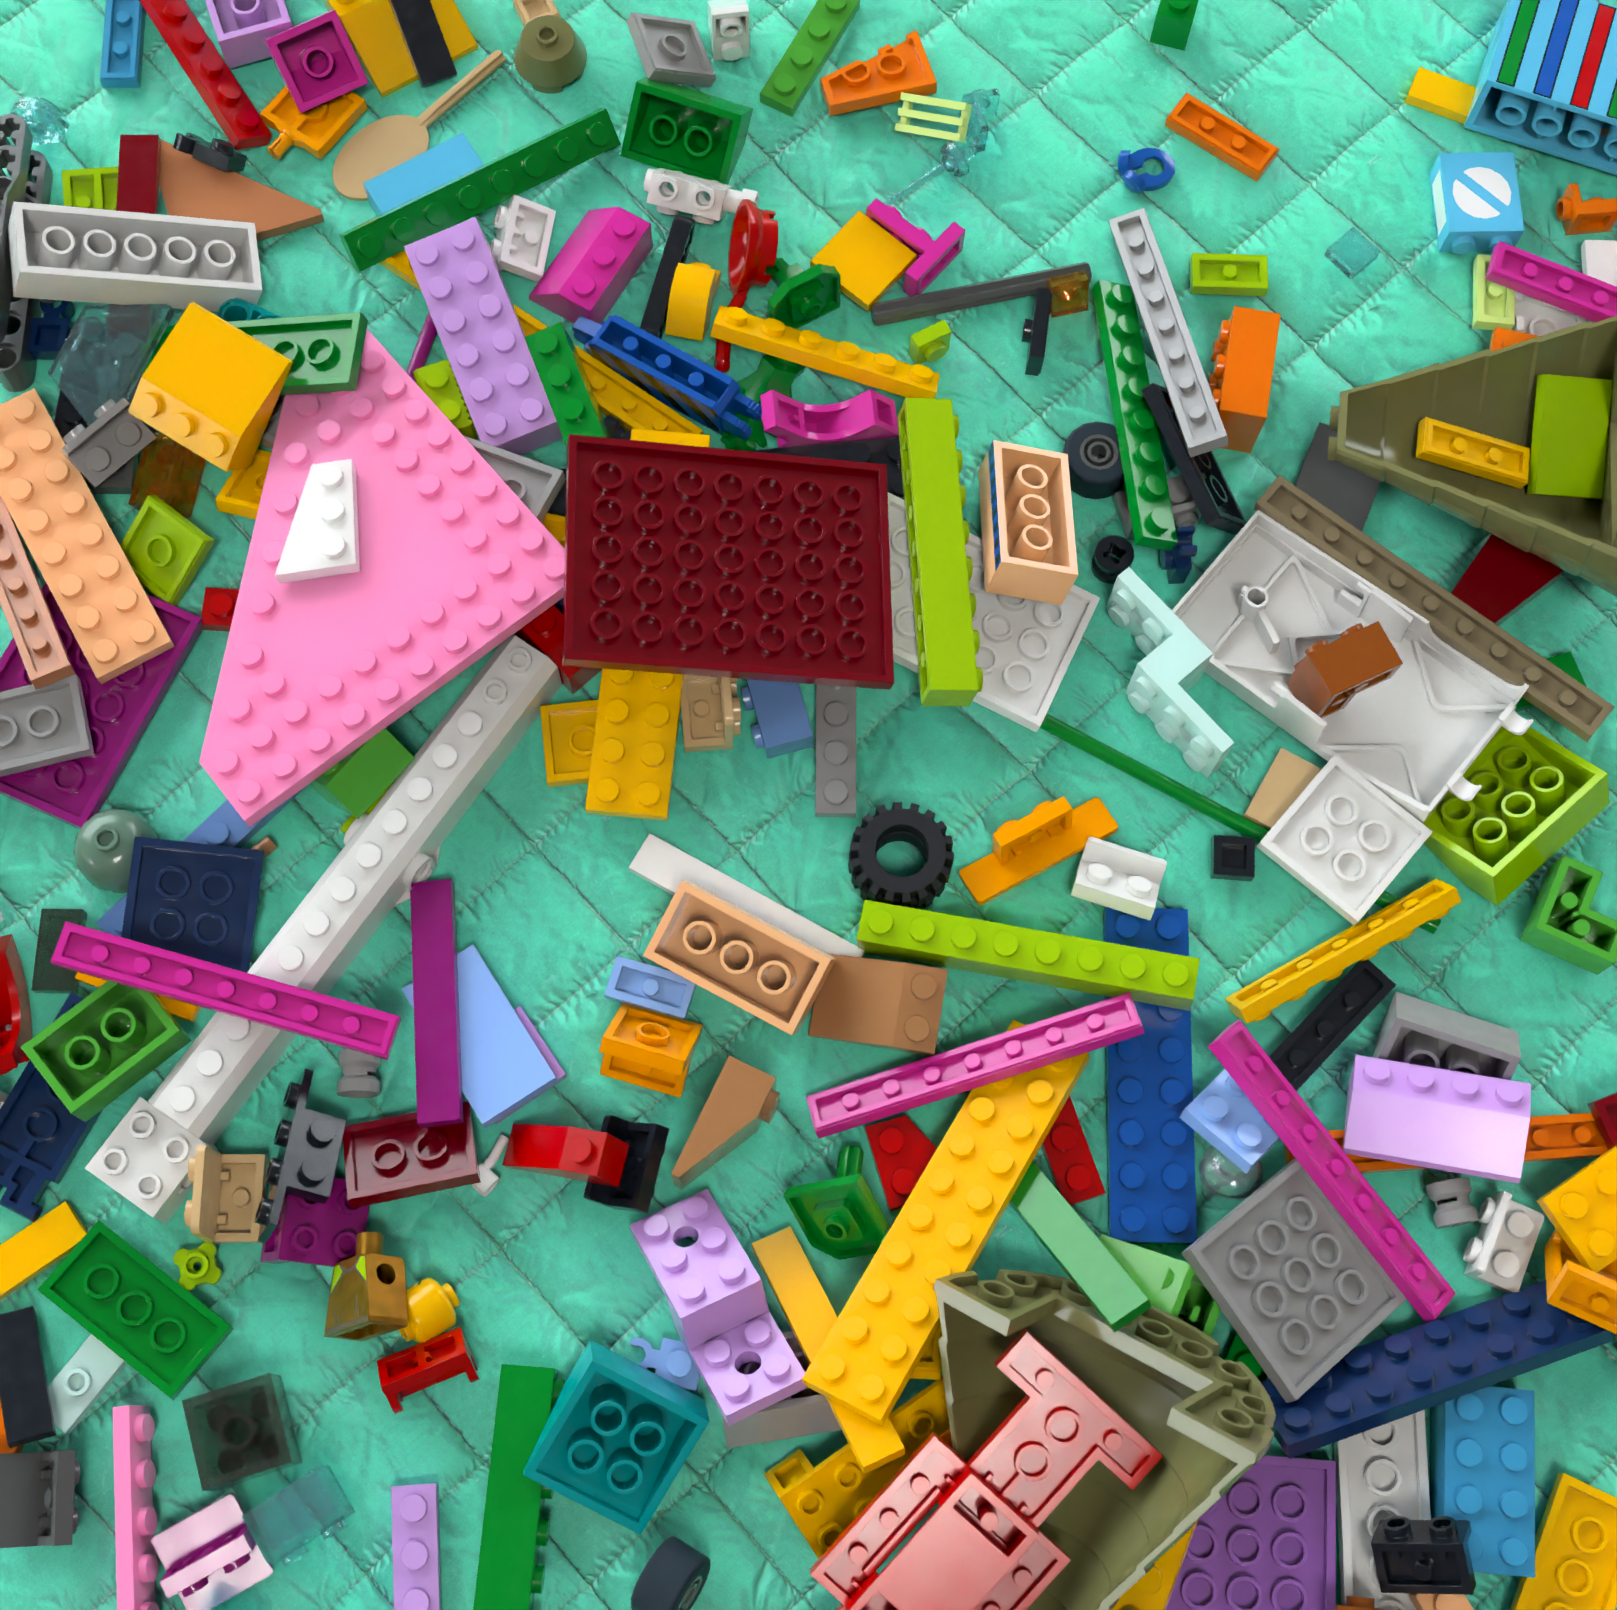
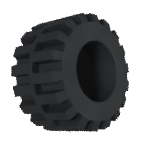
M893 802L891 810H887L885 805L876 808L874 816L868 813L862 819L861 827L857 826L853 833L848 867L849 873H852L851 882L855 889L859 888L861 890L860 897L863 900L871 899L875 902L918 909L920 905L927 908L933 903L935 896L940 897L946 883H948L954 861V852H952L951 835L946 836L947 827L942 820L938 823L934 821L935 813L928 809L925 814L918 812L920 805L911 803L910 809H902V802ZM904 841L918 848L924 857L925 865L914 875L906 877L895 876L886 872L880 866L876 854L887 843Z

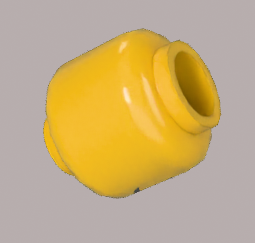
M426 1278L406 1290L408 1325L398 1329V1331L407 1342L411 1340L418 1344L426 1342L455 1326V1308L460 1306V1302L448 1283L441 1286L434 1279Z

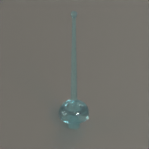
M949 140L940 150V165L883 203L885 205H892L944 171L954 177L967 175L970 172L967 160L977 155L974 145L969 141L959 148L953 141Z

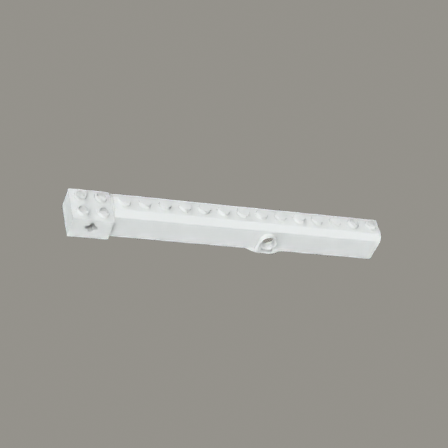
M515 635L510 636L501 643L416 753L415 759L399 775L369 815L364 813L351 824L344 837L345 847L247 973L328 995L391 910L410 899V890L413 889L411 884L427 881L437 867L441 844L541 714L540 706L548 705L561 688L562 682L558 667L548 656ZM216 1012L148 1101L142 1097L138 1098L85 1169L151 1217L167 1224L193 1190V1182H189L188 1163L190 1156H196L197 1145H208L213 1148L212 1146L297 1034Z

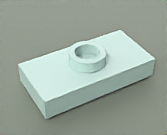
M92 1334L48 1386L54 1424L67 1434L73 1431L127 1364V1362Z

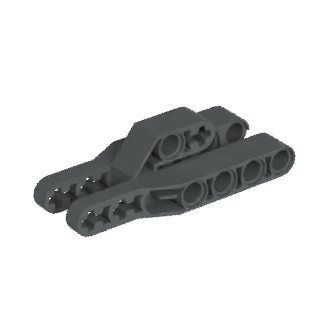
M12 113L0 117V383L10 392H20L29 388L34 381L37 359H33L28 351L32 318H41L42 309L40 302L49 304L58 300L13 297L8 224L13 202L49 205L53 172L45 156L39 151L31 150L33 137L23 117ZM10 136H11V139H12V141H13L15 147L10 144V142H9V140L7 139V137H10ZM2 168H7L10 177L6 176ZM32 172V176L36 183L31 181L28 173Z

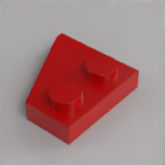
M906 1115L866 1126L864 1129L889 1211L903 1208L937 1150L932 1142Z

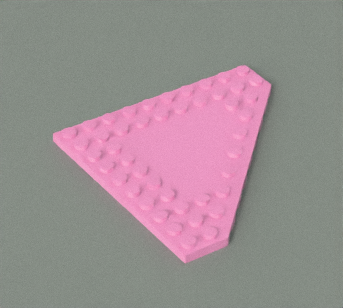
M366 329L356 391L285 395L199 760V763L249 828L564 597L565 549L368 329ZM352 459L356 467L360 572L279 583L275 573L311 465Z

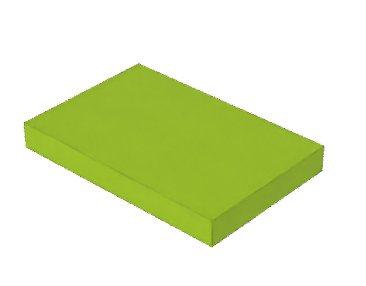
M1551 374L1537 375L1527 494L1602 499L1613 380Z

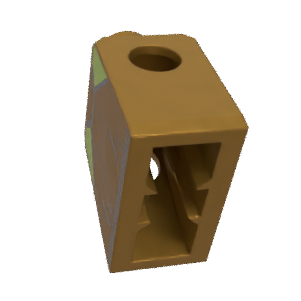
M378 1232L358 1233L356 1256L335 1264L332 1273L324 1337L366 1341L407 1327L405 1262L401 1257L383 1255V1234Z

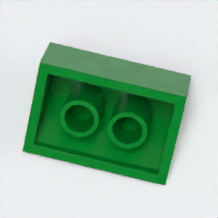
M645 77L637 81L635 85L620 156L657 168L681 171L687 175L707 180H716L728 185L745 145L753 108L675 83L648 80Z

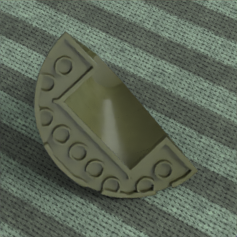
M1617 316L1592 324L1586 321L1493 352L1486 349L1442 364L1436 363L1389 379L1340 392L1339 406H1331L1329 430H1337V437L1329 436L1327 461H1338L1381 483L1384 481L1429 506L1432 504L1474 528H1481L1526 553L1530 552L1574 576H1580L1617 597ZM1551 374L1613 380L1602 499L1527 494L1528 484L1519 489L1416 458L1418 424L1425 417L1530 448L1531 455L1537 375Z
M999 1269L995 1280L978 1281L979 1275L974 1271L950 1274L936 1279L933 1290L936 1292L942 1337L938 1341L952 1447L966 1462L1027 1395L997 1368L994 1363L1024 1329L1031 1333L1162 1453L1163 1457L1134 1490H1131L1098 1460L1039 1526L1046 1535L1069 1555L1071 1561L1027 1610H1111L1117 1604L1119 1598L1148 1573L1155 1565V1562L1194 1526L1196 1520L1222 1498L1235 1481L1264 1457L1273 1439L1274 1432L1271 1428H1273L1276 1418L1273 1403L1266 1389L1242 1361L1223 1360L1219 1357L1220 1343L1194 1326L1151 1305L1149 1310L1114 1333L1070 1278L1045 1273Z

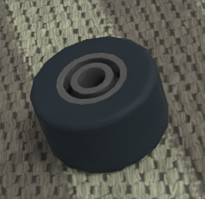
M1097 421L1083 424L1073 430L1065 441L1063 453L1068 454L1071 491L1081 497L1095 500L1110 497L1115 492H1118L1125 481L1115 426Z
M674 1536L665 1540L652 1555L639 1576L631 1596V1609L690 1610L707 1580L710 1571V1559Z

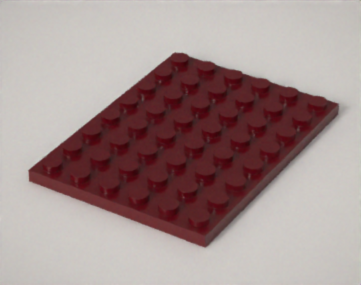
M569 434L566 471L562 666L890 690L894 684L887 464Z

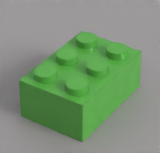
M107 981L22 1045L21 1049L69 1112L82 1121L87 1122L192 1040L156 994Z

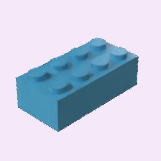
M1488 1386L1430 1408L1431 1519L1448 1516L1455 1520L1470 1521L1472 1531L1468 1540V1547L1473 1571L1477 1573L1535 1578L1534 1390Z

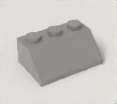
M1395 992L1380 1026L1372 1057L1511 1080L1521 1059L1518 1031Z
M793 1331L782 1332L803 1370L806 1372L810 1365ZM747 1362L739 1368L738 1372L752 1374L761 1365L757 1362ZM810 1388L793 1394L731 1426L727 1425L722 1415L727 1448L842 1430L826 1397Z

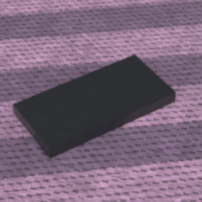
M1150 384L1142 392L1206 525L1237 535L1247 522L1212 451L1190 458L1166 388L1158 384Z

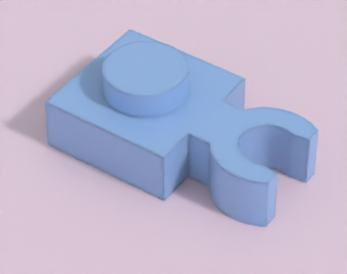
M663 1338L661 1348L657 1350L653 1349L651 1344L645 1339H631V1346L641 1347L645 1351V1358L638 1365L647 1370L649 1368L655 1369V1374L685 1390L697 1392L700 1373L682 1341Z

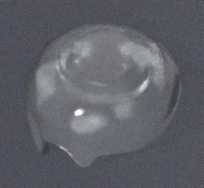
M1209 1146L1203 1154L1198 1167L1202 1196L1220 1210L1232 1211L1262 1186L1264 1172L1261 1161L1259 1160L1246 1174L1214 1146Z

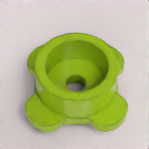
M203 1242L199 1248L192 1250L182 1248L175 1253L173 1261L179 1266L181 1276L178 1284L187 1291L194 1290L196 1286H203L208 1283L214 1285L220 1281L222 1271L219 1269L218 1261L215 1257L217 1248L214 1244ZM200 1262L201 1269L196 1271L194 1265Z

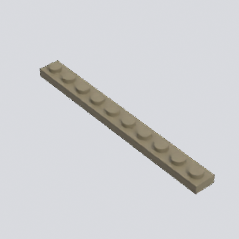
M1279 475L1256 502L1254 507L1256 512L1259 510L1430 621L1432 632L1443 642L1505 682L1515 686H1522L1525 683L1529 685V688L1522 697L1584 741L1588 742L1615 707Z

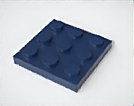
M135 836L121 937L247 973L250 969L264 851Z

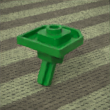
M777 257L774 267L766 266L765 273L772 275L771 279L777 285V290L768 299L769 318L777 319L786 326L798 329L840 307L841 275L835 266L817 264L804 270L798 263L790 266L783 258Z
M844 1145L839 1152L836 1179L788 1187L783 1195L811 1246L838 1260L875 1254L889 1226L861 1174L864 1152L862 1148L852 1145Z

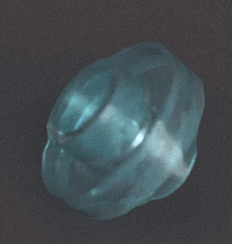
M20 97L15 100L11 113L23 117L32 133L33 144L42 145L43 143L64 140L69 128V122L55 104L39 97Z

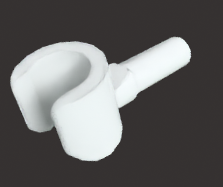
M504 1135L498 1137L488 1158L479 1165L481 1182L472 1184V1187L484 1197L488 1196L500 1181V1178L491 1170L496 1166L509 1141V1138Z

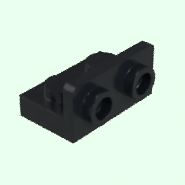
M1393 1516L1386 1520H1380L1372 1538L1371 1547L1381 1593L1473 1595L1476 1581L1468 1547V1540L1472 1531L1470 1521L1455 1520L1448 1516H1440L1431 1520H1409L1403 1516Z

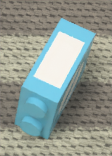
M1514 152L1439 153L1429 173L1439 252L1466 254L1471 251H1490L1492 253L1493 248L1499 241L1515 247L1524 232Z

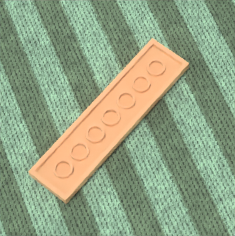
M33 388L0 405V496L96 678L103 684L175 646L80 471L62 454V448L66 443L40 395Z

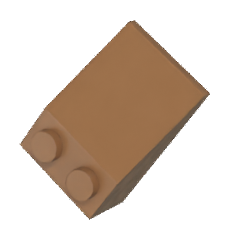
M829 954L835 957L836 961L814 1001L808 1036L924 1056H933L935 1054L948 973L947 969L905 962Z
M728 1056L673 1168L671 1176L674 1186L684 1189L756 1133L762 1121L768 1124L771 1122L780 1102L778 1100L780 1093L776 1091V1077Z

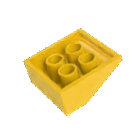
M324 0L327 11L336 10L361 67L382 98L418 80L388 0ZM430 0L452 61L454 62L477 50L478 45L454 0Z
M193 302L188 305L142 375L128 413L225 472L248 467L255 456L293 361Z

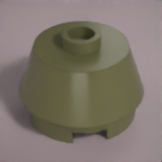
M546 15L534 18L526 24L515 47L513 58L516 70L524 80L532 84L534 90L554 94L562 92L563 86L572 83L576 78L578 81L580 80L587 61V51L581 38L565 20L556 16Z

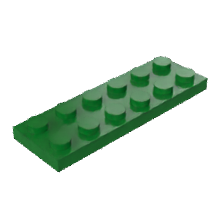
M361 312L228 322L293 361L280 395L356 391L368 320ZM175 325L152 327L142 375Z

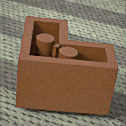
M1379 621L1366 627L1359 623L1342 632L1340 639L1328 643L1324 639L1308 647L1305 650L1306 656L1294 665L1295 671L1286 684L1297 700L1320 718H1324L1344 709L1357 693L1390 679L1403 662Z

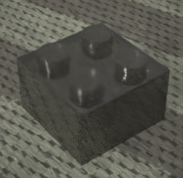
M267 1373L182 1400L202 1491H217L302 1463L280 1375Z

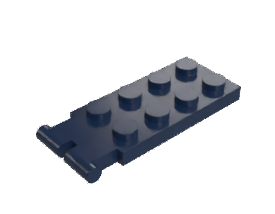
M71 992L54 1021L77 1005L83 998ZM31 1060L0 1109V1191L3 1187L7 1188L0 1200V1205L35 1222L43 1211V1207L38 1204L39 1200L51 1181L57 1184L60 1183L102 1110L87 1122L72 1115Z

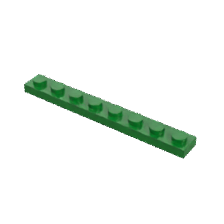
M600 108L362 223L339 236L355 270L361 272L404 251V246L457 225L512 198L514 194L518 195L620 145V141L607 109Z
M1099 279L1092 288L1135 545L1170 551L1178 543L1157 422L1142 392L1150 383L1134 295L1130 286Z

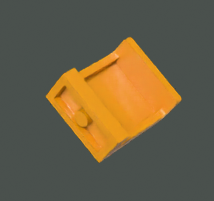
M1555 1228L1544 1247L1547 1303L1617 1334V1259L1597 1273L1580 1264Z

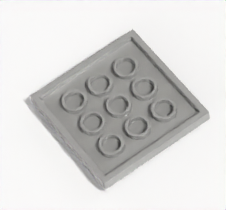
M1296 1158L1181 1252L1286 1403L1299 1399L1406 1300L1399 1288Z

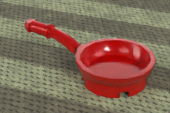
M742 199L733 220L728 251V282L734 295L727 307L742 308L747 300L746 295L751 286L765 288L772 276L764 274L766 266L774 267L778 246V221L770 219H774L776 213L775 211L760 209L755 202L749 199ZM716 339L714 368L722 373H726L730 368L731 343Z

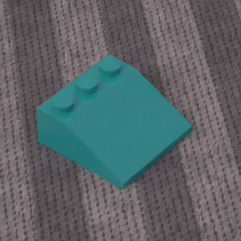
M590 1340L562 1388L523 1470V1475L641 1535L709 1423L706 1402L701 1397Z

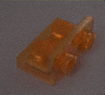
M153 433L157 438L143 450L129 505L139 511L148 495H156L182 516L190 518L206 460L163 433Z

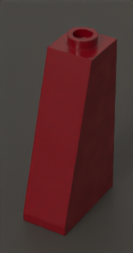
M1491 534L1450 593L1499 626L1553 585L1564 570L1530 552L1526 553Z

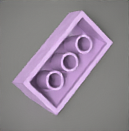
M1355 1055L1347 1091L1343 1151L1345 1154L1519 1184L1530 1123L1531 1084Z

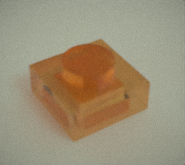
M1085 271L1048 278V289L1052 293L1050 307L1052 318L1088 310L1089 278Z

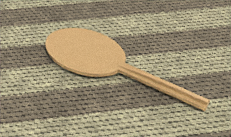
M495 50L417 118L410 115H392L374 121L358 131L343 146L335 160L332 176L337 191L347 199L367 201L368 198L363 183L427 151L430 141L427 128L505 63L507 59L503 56V53L500 50Z

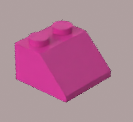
M336 10L327 11L264 39L276 68L300 113L369 83Z

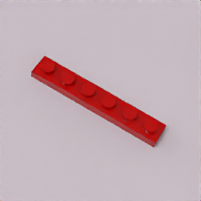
M139 0L229 141L235 145V150L269 145L271 132L185 0Z

